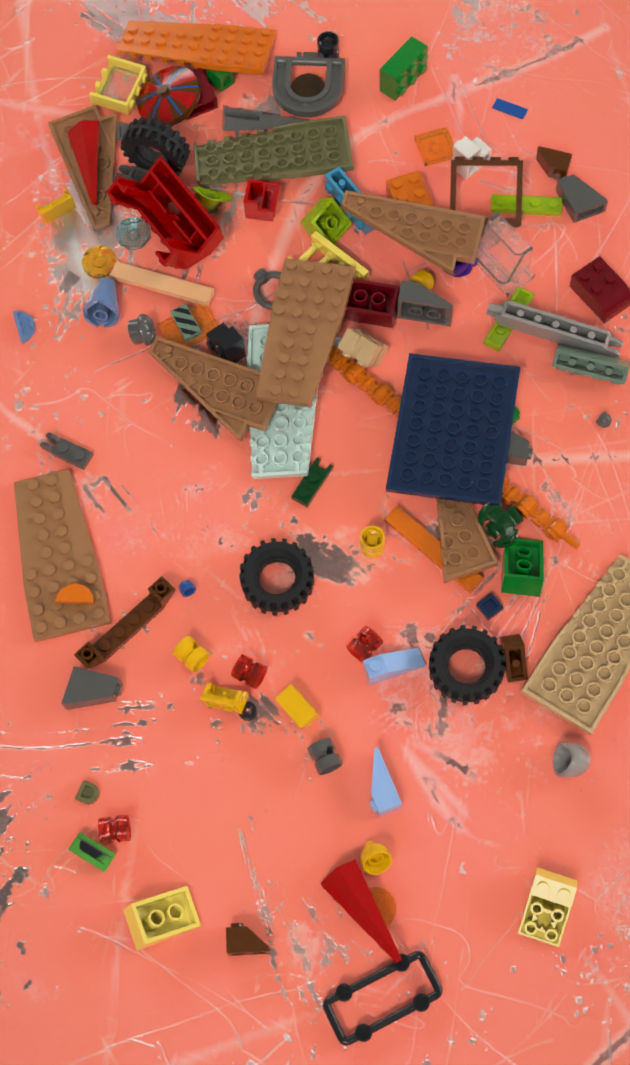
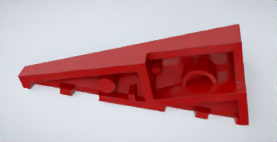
M84 120L68 130V137L91 205H98L100 126L98 120Z
M356 859L335 868L321 882L322 888L342 906L347 914L395 963L402 961Z

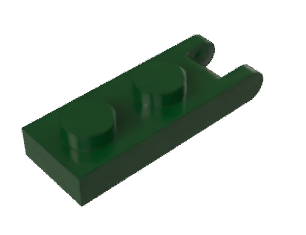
M318 457L309 468L308 476L303 477L291 496L292 500L307 508L334 468L331 464L327 469L318 466L321 461Z

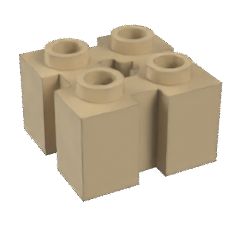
M347 328L337 348L342 350V355L348 358H356V363L372 368L373 365H380L389 346L372 338L360 329Z

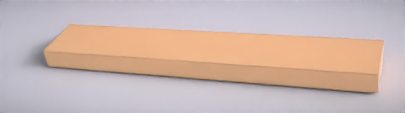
M116 262L110 273V278L204 306L209 305L215 293L214 289L121 262Z

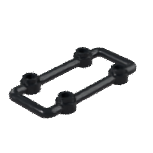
M415 951L408 955L400 954L402 961L398 963L393 961V963L350 985L340 984L337 986L335 993L324 999L323 1010L338 1041L342 1045L349 1046L357 1041L368 1042L374 1032L415 1011L425 1012L429 1008L430 1003L441 997L443 992L442 986L427 956L423 952ZM419 960L434 991L428 995L417 994L409 1005L370 1025H358L355 1033L346 1037L331 1004L339 1000L347 1002L352 998L354 992L395 971L405 972L408 970L410 963Z

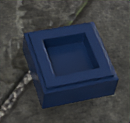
M492 593L476 604V607L488 621L504 609Z

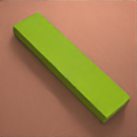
M518 286L509 301L529 306L534 298V293ZM496 321L483 344L500 352L513 329L497 325L498 321Z

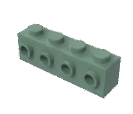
M558 343L552 367L562 371H572L578 375L591 376L597 380H607L613 384L625 385L630 361Z

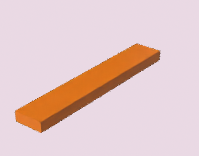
M396 506L384 518V521L443 570L440 541L401 508ZM475 573L455 581L471 594L484 578Z

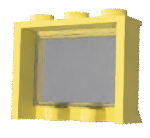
M108 55L109 66L107 69L102 68V81H96V93L91 91L89 93L91 106L99 105L129 116L131 110L135 109L136 100L143 85L148 81L149 75L147 74L146 66Z

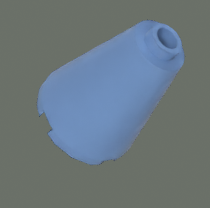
M108 277L99 279L83 308V316L88 323L97 327L99 325L111 327L118 322L119 309L114 280Z

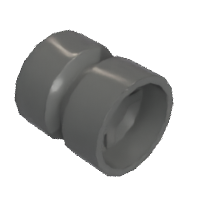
M331 738L321 739L307 748L311 759L316 760L314 766L319 775L333 772L343 765L339 754L334 753L335 746Z

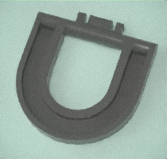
M297 52V57L275 56L272 89L277 104L284 111L299 117H316L329 112L339 103L344 89L345 58H326L322 53L317 57V52H304L303 56H301V52ZM292 66H327L326 83L323 91L313 97H302L295 94L290 87Z

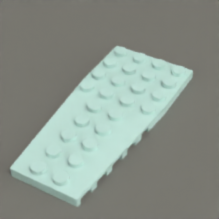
M269 324L249 326L248 368L261 371ZM317 394L313 398L311 408L279 403L266 432L249 427L251 434V476L253 479L308 476Z

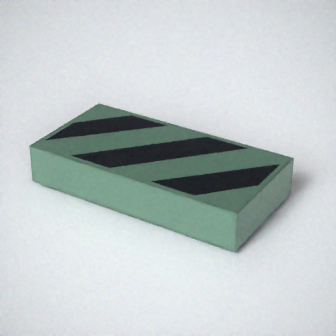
M186 304L170 311L185 342L202 335Z

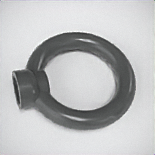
M261 268L254 274L253 278L256 281L253 286V295L257 303L263 308L272 310L273 303L262 298L260 287L266 284L269 279H280L281 272H267L264 268Z

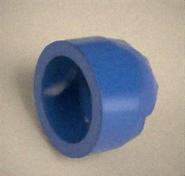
M190 580L180 583L179 590L183 597H188L195 593L196 587Z

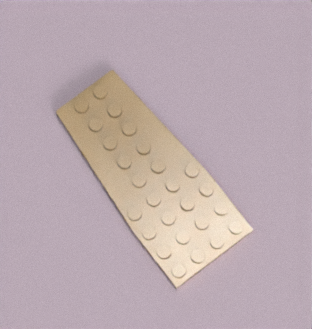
M623 555L618 556V559L608 569L607 573L598 582L591 594L588 595L568 624L561 630L521 691L528 698L590 736L620 689L630 669V559Z

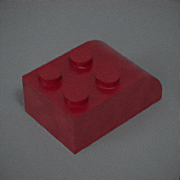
M600 256L572 274L569 287L604 324L630 306L629 287Z
M354 279L344 317L358 323L393 328L398 312L400 286Z

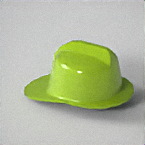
M198 186L193 187V190L196 192L195 197L207 211L214 210L220 202H230L233 200L230 194L220 190L205 189Z

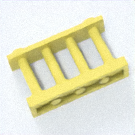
M317 231L311 235L312 246L298 259L307 261L316 251H320L325 256L319 262L328 263L333 261L339 265L355 266L354 279L369 281V271Z

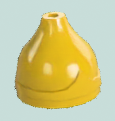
M371 840L365 843L360 857L363 870L370 875L384 873L392 865L393 859L390 851L384 845L374 843Z

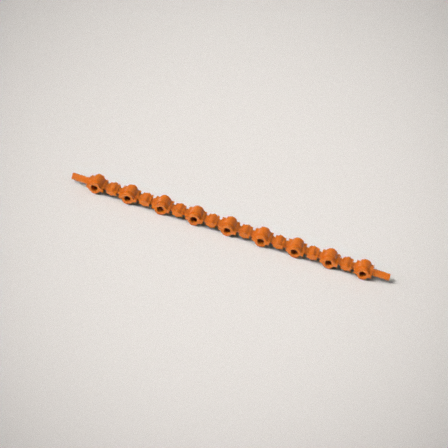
M334 345L329 354L328 363L331 361L330 366L337 371L341 369L340 375L348 383L353 385L359 383L357 386L365 393L370 391L368 396L375 404L382 407L386 404L385 408L393 415L397 412L396 418L398 419L401 398L397 395L393 398L394 392L385 383L379 382L376 385L377 380L369 374L365 376L367 371L361 365L354 361L348 363L349 359L341 353L337 355L339 350ZM506 477L504 478L502 499L506 503L510 504L513 502L512 506L516 508L520 516L526 519L531 516L530 521L539 528L543 525L542 531L550 540L558 542L560 539H563L574 549H578L581 543L566 533L569 527L562 519L555 516L550 519L549 516L551 514L542 507L540 510L537 509L539 504L531 495L523 493L520 496L521 491L513 485L507 486L510 481Z

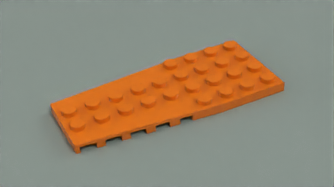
M129 20L118 44L117 55L120 56L121 52L129 53L131 58L142 55L146 56V60L150 61L155 57L161 58L163 63L174 60L177 61V65L185 66V62L193 63L195 68L263 75L276 38V30L254 28L251 26L221 25L220 23L196 24Z

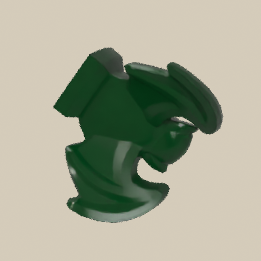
M487 502L479 511L478 522L483 526L487 520H490L492 523L486 525L488 533L494 539L500 534V539L492 543L493 546L506 548L516 542L514 538L518 533V529L514 527L516 524L523 522L522 517L514 506H511L509 510L502 511V505H489V502Z

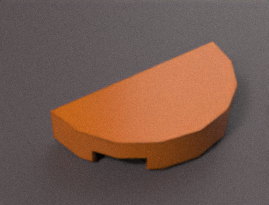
M81 584L65 586L59 591L55 599L57 604L95 605L91 591Z

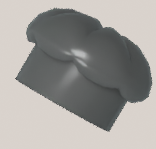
M139 314L137 319L129 320L128 332L131 341L135 345L144 343V345L149 346L153 343L156 337L154 322L148 315Z

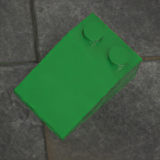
M514 538L516 542L503 550L501 593L540 597L544 582L543 541Z

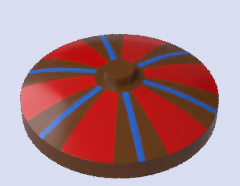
M172 66L160 70L144 84L139 93L137 108L140 116L144 117L145 120H148L149 117L153 118L156 122L161 120L162 124L166 126L168 124L174 126L182 122L192 113L199 101L201 86L198 78L190 69L182 66Z

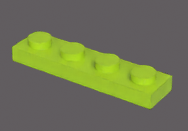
M491 194L490 213L516 214V195ZM522 196V215L561 216L562 197Z

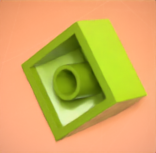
M332 197L320 198L300 222L301 226L310 236L317 231L334 245L353 224Z

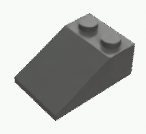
M402 281L398 297L397 318L451 327L453 305L419 283Z

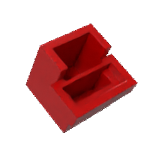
M248 179L243 201L245 218L273 221L281 184L263 182L262 184V180Z

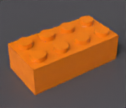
M419 170L386 180V194L388 198L434 206Z

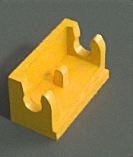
M67 189L63 190V196L42 208L39 204L36 205L37 213L46 225L76 208L71 194H68Z
M207 683L200 700L208 707L242 714L249 693Z
M292 684L275 698L301 729L303 727L306 729L320 717L319 713Z

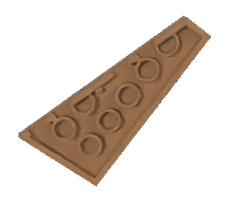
M436 499L444 584L496 567L498 560L478 522L471 504Z

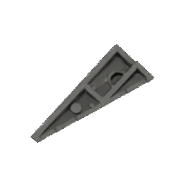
M223 105L222 129L223 131L273 129L275 126L309 121L310 119H300L293 116L284 117L275 113L247 110L240 107L231 108L228 105Z

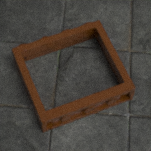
M457 156L455 160H451L450 210L456 209L457 166L517 167L515 219L485 218L484 227L521 226L523 160H519V157H508V160H501V157H490V160H483V157H473L472 160H465L463 156Z

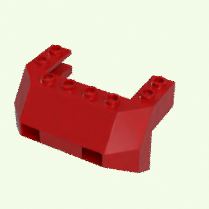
M161 155L140 182L118 176L106 191L114 205L124 206L128 209H137L142 215L141 218L151 226L152 232L160 237L161 243L170 250V253L155 252L159 262L165 267L169 266L175 269L187 270L211 255L224 239L221 227Z

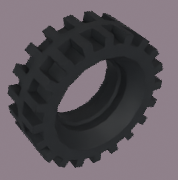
M140 117L139 120L135 118L133 122H130L120 143L122 144L120 148L124 151V157H129L128 161L136 164V167L149 170L161 155L177 176L182 172L191 150H189L190 145L185 143L186 138L181 137L178 130L174 131L171 129V125L168 124L166 126L162 124L161 120L156 122L150 117L148 120H145L144 117ZM150 147L155 148L156 150L160 151L161 153H159V152H157V151L151 149Z
M271 538L270 543H265L263 540L260 541L261 546L257 548L252 546L251 553L249 555L245 554L244 562L240 564L239 578L246 600L252 603L253 608H260L264 614L267 611L272 612L273 616H277V612H284V615H287L288 610H298L301 603L305 604L307 602V597L312 594V586L314 585L311 559L307 557L304 548L299 549L297 543L293 541L292 544H289L287 539L282 538V542H276V538ZM275 562L290 566L295 574V582L292 587L281 594H271L265 591L259 582L260 573L263 568Z
M461 625L460 629L457 630L454 627L450 628L449 633H442L440 635V639L437 642L435 641L430 652V680L433 681L434 688L436 690L439 689L442 697L445 698L447 696L451 698V702L455 704L456 701L463 702V705H467L468 702L479 704V701L482 699L488 700L490 695L498 690L505 673L506 657L503 655L502 645L497 644L495 636L490 637L487 635V630L484 629L482 632L476 630L477 626L472 625V629L465 628V625ZM472 650L483 658L485 672L478 681L462 683L451 676L448 662L455 652Z

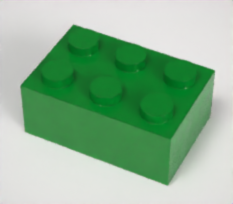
M411 36L380 68V92L394 101L400 96L402 97L409 86L414 85L417 78L426 72L428 67V46Z

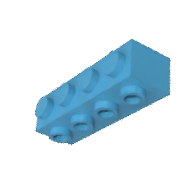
M340 166L325 174V190L328 194H332L339 206L342 204L345 190L361 193ZM344 211L346 216L354 221L356 228L365 235L374 230L373 227Z

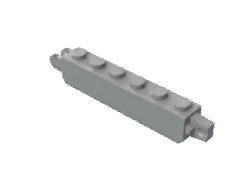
M509 300L499 305L490 303L486 312L487 315L494 317V320L498 321L497 325L555 343L611 357H619L620 352L607 346L620 348L623 345L621 340L610 337L611 333L607 330Z

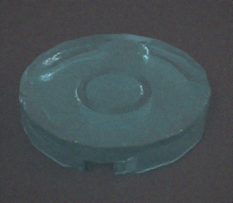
M138 217L124 219L116 228V239L119 245L128 250L143 248L151 238L148 223Z

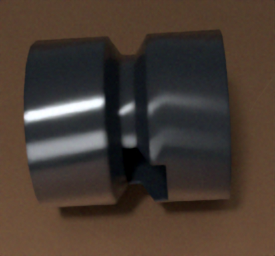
M326 31L318 36V57L322 53L326 58H339V38L335 33Z

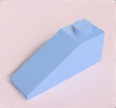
M419 647L380 654L363 660V669L369 685L426 666Z
M377 747L374 749L372 800L369 801L373 813L377 812L380 817L402 808V802Z

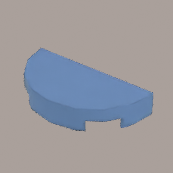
M20 310L13 311L20 340L23 344L33 337L36 330L35 322L31 315Z

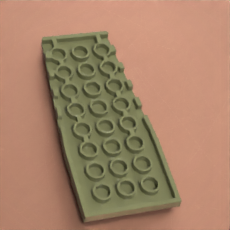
M345 115L275 126L272 131L267 132L264 129L257 130V134L247 135V132L241 133V137L230 139V136H226L223 141L214 142L211 139L207 140V144L198 146L197 143L193 144L198 186L248 182V179L265 181L303 178L327 174L338 166L344 172L354 170Z

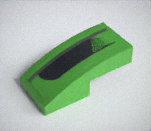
M81 832L77 834L68 849L103 872L106 871L116 855Z

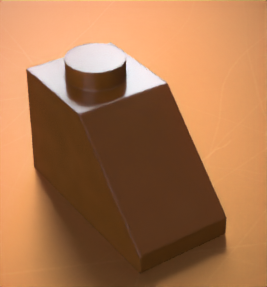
M538 146L536 160L547 176L555 180L567 176L572 154Z
M520 634L500 637V643L503 647L502 652L506 657L505 673L508 683L528 680L525 646Z
M232 923L231 927H226V951L228 956L271 954L269 946L250 928L244 926L243 923Z

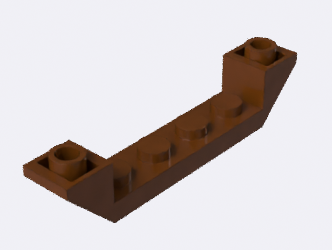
M163 576L148 588L149 595L93 645L88 641L74 654L87 669L106 662L165 608L175 592V588Z

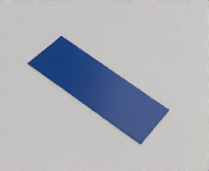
M499 98L496 99L492 106L493 109L520 119H524L528 111L524 107Z

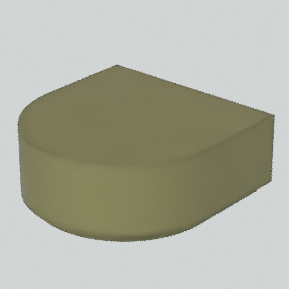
M83 780L75 799L84 804H93L99 798V789L96 785Z

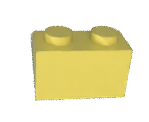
M187 886L132 903L123 910L136 950L158 944L201 926Z

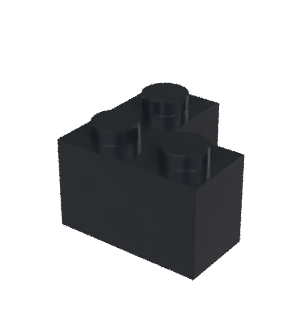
M223 322L206 333V345L211 351L214 350L217 357L234 363L246 357L244 340L233 326L228 328Z

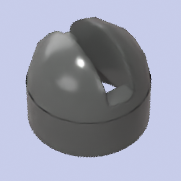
M604 411L595 423L602 428H607L610 426L612 418Z

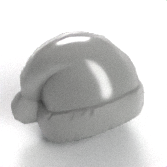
M559 742L553 755V769L557 776L563 778L581 776L590 767L591 757L586 748L579 744Z

